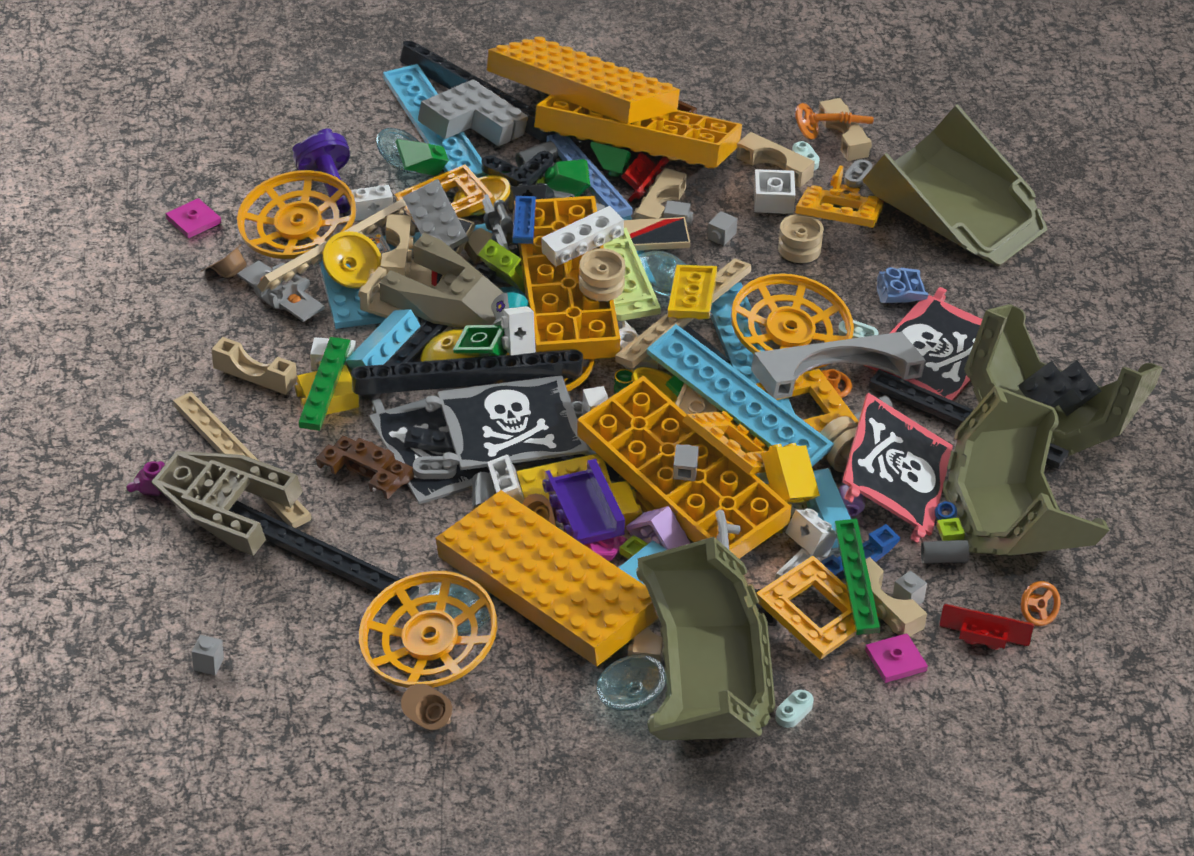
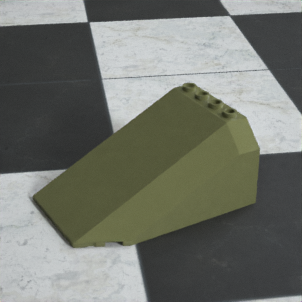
M958 104L914 148L895 161L888 153H885L862 179L877 197L998 267L1048 230L1042 218V212L1036 206L1034 191Z

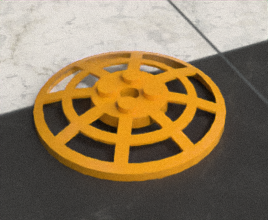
M311 170L283 173L262 182L245 197L238 210V230L243 241L252 250L271 258L295 259L309 250L293 251L311 248L324 243L335 231L337 225L347 223L340 232L352 227L356 216L355 198L350 188L339 178L331 174ZM304 181L303 190L292 191L280 196L273 189L285 183ZM312 181L329 184L337 188L338 191L331 197L317 191H311ZM264 193H267L272 199L259 215L248 213L252 204ZM345 195L350 204L351 215L340 218L336 202ZM301 197V201L288 204L284 202L291 198ZM309 198H317L324 201V203L318 207L309 202ZM277 205L279 210L275 217H266L269 211ZM331 208L334 218L322 220L321 213ZM245 219L257 222V231L260 238L248 239L245 232ZM263 224L275 225L276 232L266 235ZM331 226L322 237L316 234L321 227ZM283 237L289 241L287 246L277 244L272 240ZM309 238L313 241L305 245L296 246L298 240ZM266 243L276 249L284 250V252L265 250L257 245Z
M770 274L754 279L743 286L737 293L731 310V322L734 332L740 342L753 354L761 352L752 345L756 343L766 351L774 350L764 343L771 340L780 345V349L808 345L812 340L825 343L852 339L853 318L844 301L827 286L804 276ZM790 284L796 285L798 288L795 296L785 294L771 296L766 286ZM807 288L820 294L830 301L833 306L823 311L815 303L803 298L805 289ZM759 289L763 299L756 303L751 311L739 306L748 294ZM775 302H793L792 307L783 306L778 308ZM766 305L771 311L767 319L756 315ZM801 305L811 309L817 315L811 317L800 309ZM837 312L840 313L845 322L846 336L833 335V326L829 317ZM737 313L748 318V328L751 337H744L740 331L736 319ZM823 321L826 334L815 333V324ZM754 322L764 325L766 334L757 335ZM829 364L820 365V366L814 367V368H812V369H817V368L825 367V366H827V365H829Z
M448 571L420 572L394 582L379 593L370 603L362 617L359 628L360 649L367 665L384 681L404 688H409L415 684H425L434 688L462 678L483 661L496 637L497 615L489 594L471 578ZM442 582L439 595H427L411 600L405 591L410 587L424 583ZM451 583L469 589L480 599L468 607L461 600L448 596ZM397 595L403 605L391 615L386 625L373 621L381 607ZM427 603H437L435 610H426L419 613L416 608ZM446 604L457 607L463 613L453 619L448 613L444 612ZM486 606L491 619L490 635L478 636V624L474 614ZM408 612L411 618L407 621L404 628L394 627L398 619ZM469 619L471 636H458L457 627ZM369 629L383 633L382 646L385 655L374 659L371 658L368 649ZM429 632L436 633L431 638H425V635ZM390 635L402 638L404 647L391 652ZM486 644L480 654L470 664L462 669L458 666L469 655L474 645ZM455 645H467L464 651L454 660L448 654ZM411 655L418 660L415 667L410 668L397 659ZM440 658L445 664L435 669L424 670L427 661ZM390 662L397 669L411 675L407 681L395 679L383 673L377 666ZM447 670L452 673L441 679L417 682L420 676L435 675Z

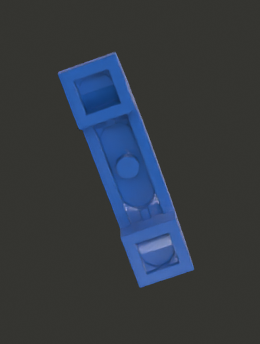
M887 524L869 533V539L862 543L865 559L870 557L874 562H877L900 541V537ZM831 555L820 561L840 580L845 578L841 556L836 558L834 555Z

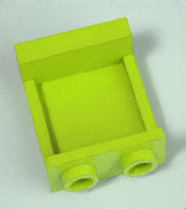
M490 239L478 256L491 270L496 272V276L525 293L522 267L519 265L521 259Z

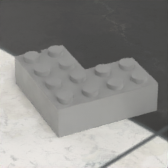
M470 80L421 101L418 116L420 123L444 139L472 128L497 146L509 142L510 139L514 140L523 136L528 116L521 112L520 109L515 108L475 80Z

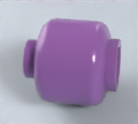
M845 484L838 491L850 517L856 516L865 508V496L860 494L857 498L854 497L852 503L847 501L844 497L849 486Z

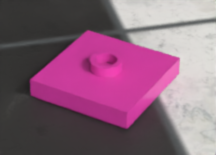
M199 198L165 213L166 219L188 239L221 224V217Z
M908 633L870 643L865 647L866 653L885 683L927 671L928 665Z

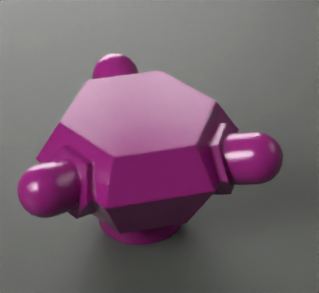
M151 461L146 463L144 468L135 476L133 482L127 484V491H139L143 495L151 496L163 494L152 485V480L165 466L164 462Z

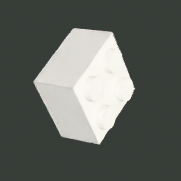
M755 169L753 187L754 212L794 214V171Z

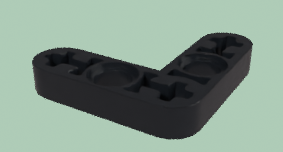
M548 151L538 152L520 168L495 156H485L481 160V170L484 173L502 176L513 187H518L521 184L532 185L549 167L553 166V154Z

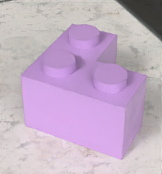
M669 506L644 512L626 526L631 537L635 535L647 543L653 540L667 550L690 544L686 533L682 530Z

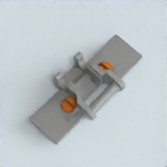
M258 260L237 273L238 277L254 287L258 297L274 308L287 310L302 322L325 309L324 305L304 292L310 286V280L302 278L296 273L291 279L292 281L283 285L280 283L273 290L269 288L261 292L257 285L263 277L285 263H280L271 269Z

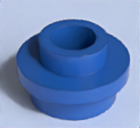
M941 502L935 509V516L938 520L956 518L957 508L951 502ZM943 511H949L950 514H949V515H943L942 512H943Z

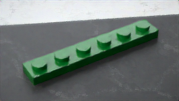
M329 338L298 422L299 428L321 430L351 347L350 339Z
M858 520L835 521V531L856 635L879 633L880 626Z

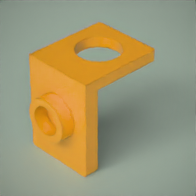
M840 165L836 174H833L830 185L833 186V189L841 190V193L843 191L859 193V188H852L842 184L844 166Z

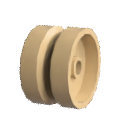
M794 214L784 218L780 224L778 251L780 255L786 260L795 263H807L817 259L821 254L824 229L822 223L815 217Z
M606 248L594 249L584 254L580 260L579 289L583 295L596 301H609L621 295L625 287L624 276L626 266L623 257L614 250Z
M848 416L832 420L820 432L834 443L831 451L823 458L828 460L829 464L838 472H845L858 426Z

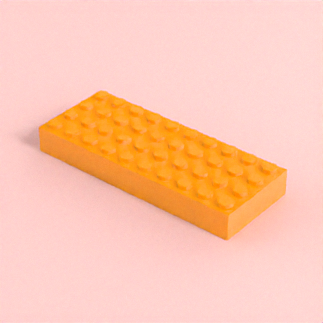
M534 37L532 40L523 39L522 42H510L509 45H497L496 48L488 49L486 71L626 124L676 112L678 108L680 89L672 87V84L658 82L657 78H647L643 76V73L631 72L626 67H617L615 63L601 61L599 57L587 56L585 52L573 51L571 47H562L557 42L546 41L544 37Z
M552 95L537 104L534 127L541 128V131L559 132L558 134L562 136L572 135L580 140H595V143L613 144V147L616 148L627 147L631 148V151L634 152L645 151L649 152L652 156L663 155L667 156L670 160L681 159L685 160L688 164H703L706 168L718 167L737 149L742 130V124L680 110L626 124Z
M595 196L536 199L533 244L518 243L526 299L529 302V308L534 311L536 352L573 349L582 352L583 359L612 358L620 352L621 339L614 300H592L583 295L579 289V268L583 255L555 267L546 255L542 253V237L597 212ZM604 245L596 247L594 249H603Z
M644 376L577 419V436L654 507L659 509L669 506L682 530L693 542L717 537L719 532L715 513L718 510L724 511L727 524L740 526L739 534L728 533L729 550L739 559L790 523L791 506L755 474L748 475L682 421L687 414ZM676 444L699 446L695 481L673 479Z
M502 490L435 538L439 558L480 584L488 592L596 667L659 618L647 587Z

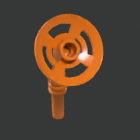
M805 103L797 105L795 111L800 131L810 140L816 139L818 136L819 121L873 124L874 117L852 115L851 112L848 114V112L843 113L842 111L841 113L816 114Z

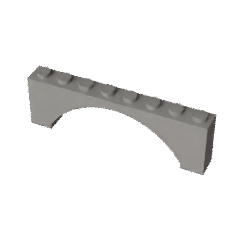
M895 332L755 352L751 371L769 395L774 399L792 397L796 379L804 372L820 365L832 363L862 364L891 372L905 380L922 377L926 360L903 332Z

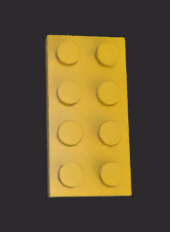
M676 265L668 306V317H675L677 319L710 318L717 266Z
M598 454L517 471L524 500L529 495L536 493L545 496L549 500V494L544 492L542 480L545 479V471L550 470L553 478L587 470V461L596 459L607 483L610 484L611 481L605 462Z

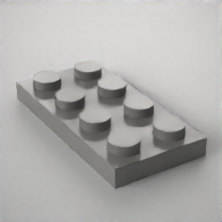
M438 179L403 197L421 236L423 233L438 238L451 249L469 241Z

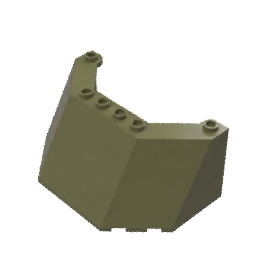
M1008 304L985 311L964 368L967 377L972 382L973 391L979 403L994 386L1024 396L1018 385L1046 365V363L1040 361L1024 324L1026 319L1024 311L1014 305ZM1145 363L1140 366L1137 372L1124 366L1121 369L1118 380L1102 387L1098 386L1101 392L1070 415L1066 416L1061 408L1056 406L1055 411L1058 415L1059 423L1052 433L1050 443L1068 450V456L1121 435L1156 387L1163 367L1154 363Z
M997 386L992 388L957 428L954 439L957 440L955 451H951L947 467L950 470L948 481H944L943 493L946 500L953 503L957 508L956 518L960 519L965 532L964 540L968 541L969 553L1018 555L1096 545L1109 532L1105 520L1095 518L1089 521L1060 511L1044 475L1052 433L1059 423L1055 408Z
M715 537L638 558L637 577L646 585L662 624L660 628L664 642L662 656L665 660L664 678L667 682L666 699L656 713H652L647 721L649 732L661 741L761 736V727L767 725L770 719L769 713L774 712L776 708L767 620L764 613L759 614L756 604L759 603L753 585L747 584L744 574H747L744 563Z

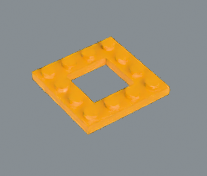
M466 164L395 194L396 201H399L409 193L436 179L439 180L445 192L457 186L465 195V198L451 203L458 218L467 217L473 212L484 209L482 200L486 194H488L492 204L495 202L494 196ZM406 206L404 209L405 212L409 216H412L408 207Z
M812 185L805 190L796 205L795 213L874 228L883 209L884 201L876 196H868L867 198L855 192L845 194L841 193V190L830 189L829 191L823 190L820 186ZM832 204L840 205V206H846V207L835 208V207H833Z
M820 369L804 372L796 379L792 397L810 393L825 413L824 415L803 420L819 433L827 424L839 417L848 416L858 425L859 421ZM761 383L756 384L762 390L768 393Z
M726 411L687 414L683 419V423L748 475L766 472L761 454L769 451V448L758 437L752 436L746 427L742 424L738 425L733 421V417ZM724 432L731 436L734 440H728L725 436H723ZM739 444L746 448L750 453L743 452L740 449L741 446Z
M811 556L756 593L759 604L820 660L856 635L847 586L814 556ZM812 585L843 613L821 629L790 601Z

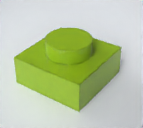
M959 518L937 520V529L942 541L964 540L965 532Z
M633 535L620 546L619 553L630 559L648 543Z

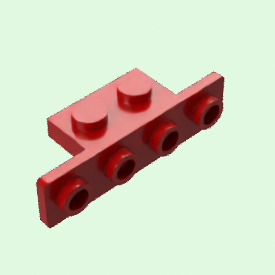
M643 152L637 155L621 176L635 189L628 198L629 202L635 198L639 200L646 192L644 188L647 189L654 181L652 177L656 178L662 171L660 167L663 168L670 161L667 156L662 155L656 163H653Z
M949 604L943 605L939 623L942 627L959 630V639H963L968 644L981 643L995 650L1005 649L1006 642L1029 646L1034 628L1033 623Z

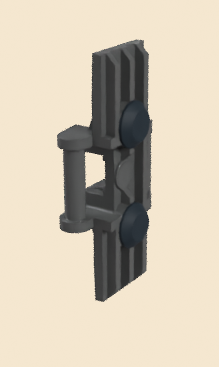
M488 194L484 195L485 198L482 200L486 214L483 218L486 228L492 231L493 236L491 239L512 253L518 252L517 245L508 246L510 243H513L514 224L505 202L499 199L492 205Z

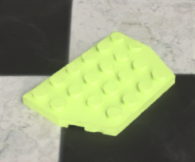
M624 228V235L603 244L604 248L614 250L625 260V287L622 294L613 299L617 321L661 314V307L627 228Z

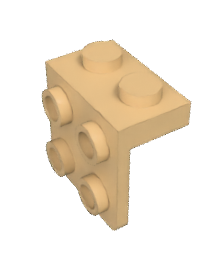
M378 267L369 276L366 284L361 286L358 293L360 310L387 318L394 310H402L380 300V281L386 276V269Z

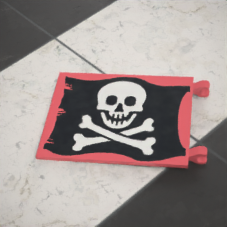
M939 287L934 296L928 295L927 299L919 301L890 333L903 332L926 360L922 377L905 380L954 401L971 382L964 368L982 319L944 302L946 299L944 294L947 290ZM864 365V366L869 367V368H871V369H873V370H875V371H878V370H879V368H875V367H872V366ZM885 371V372H887V373H889V374H892V375H894V376H896V377L901 378L900 376H898V375H896V374H893V373H891V372Z
M867 393L842 480L844 484L849 486L844 498L851 503L854 497L857 498L860 494L869 498L914 526L915 528L910 539L918 543L920 538H924L926 534L930 536L933 532L936 519L935 509L940 502L953 445L875 396Z

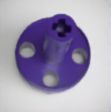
M325 128L292 147L293 161L298 171H320L331 174L341 180L338 171L347 164L350 158L349 146L344 136L332 132L329 128ZM324 183L329 197L338 191L337 188ZM343 195L336 202L339 214L350 210V204L345 195Z

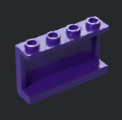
M596 459L587 461V470L554 478L550 470L545 471V479L542 480L545 493L548 492L552 508L556 509L557 520L563 524L565 533L583 545L624 535L625 518Z

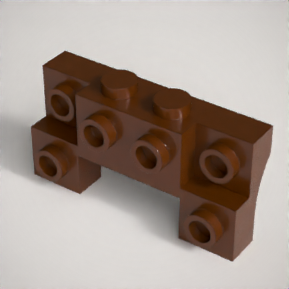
M342 435L334 446L328 444L316 457L318 468L327 465L334 475L346 464L348 470L370 479L368 482L370 492L374 493L377 489L383 491L384 498L387 500L399 487L409 483L415 476L413 467L396 460L392 451L383 449L373 442L358 438L355 441Z

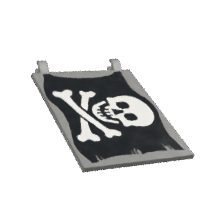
M562 376L438 391V397L427 396L425 399V408L428 412L440 407L442 408L456 454L450 452L443 454L442 464L446 469L458 464L461 470L489 467V461L505 455H509L512 463L588 453L586 443L577 436V417Z
M444 388L443 391L453 390L455 388ZM380 399L372 401L374 406L372 411L374 414L369 415V419L386 449L394 453L396 460L413 467V462L418 457L443 456L444 453L404 447L408 426L449 432L441 407L428 412L425 408L426 400L422 399L384 410ZM458 464L456 474L452 478L420 479L414 476L407 485L420 505L472 489V478L475 474L480 472L491 473L489 467L461 470Z

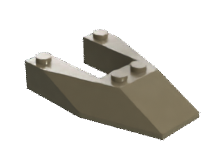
M423 233L413 245L414 263L444 275L434 289L392 270L380 281L381 301L402 310L411 309L415 316L431 323L465 328L466 325H492L496 320L491 309L492 302L497 296L504 293L446 243L426 233Z
M176 451L152 480V485L194 522L234 549L252 556L255 555L266 540L261 524L230 512L229 509L244 491L291 508L303 492L296 474L250 457L236 454Z

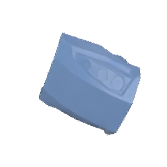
M887 268L885 272L880 271L877 277V293L880 302L898 303L927 299L928 293L925 292L920 277V270Z

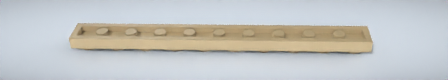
M402 198L345 231L358 232L363 235L367 233L370 235L377 230L378 226H386L388 214L403 215V210L407 205ZM328 240L266 274L257 287L261 292L269 288L273 290L281 281L287 282L295 276V273L301 274L306 271L309 265H317L323 260V250Z
M734 258L718 271L712 303L751 272V264ZM668 313L665 314L617 353L615 361L633 369L649 356L646 349L675 324L683 328L694 318L677 319L675 317H668Z
M192 392L173 400L174 407L218 453L244 455L258 460ZM263 498L288 525L294 528L311 521V513L298 500L290 508Z

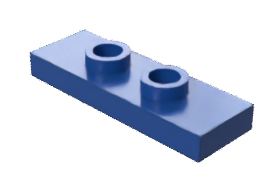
M534 196L515 197L513 243L533 244L536 197Z

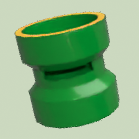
M621 369L615 372L614 394L633 383V371Z

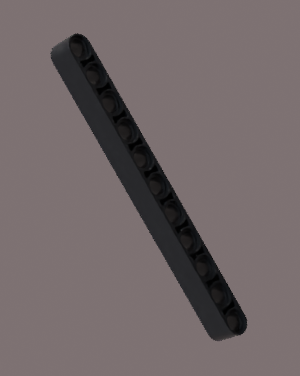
M403 41L399 60L405 65L418 64L425 76L448 89H452L470 80H475L528 116L525 127L527 134L542 142H547L548 135L555 134L554 131L544 132L541 131V128L534 127L536 109L414 41Z
M572 349L519 355L509 354L359 366L354 368L351 373L352 390L358 395L492 385L562 376L563 379L576 378L581 376L583 372V354L579 350Z

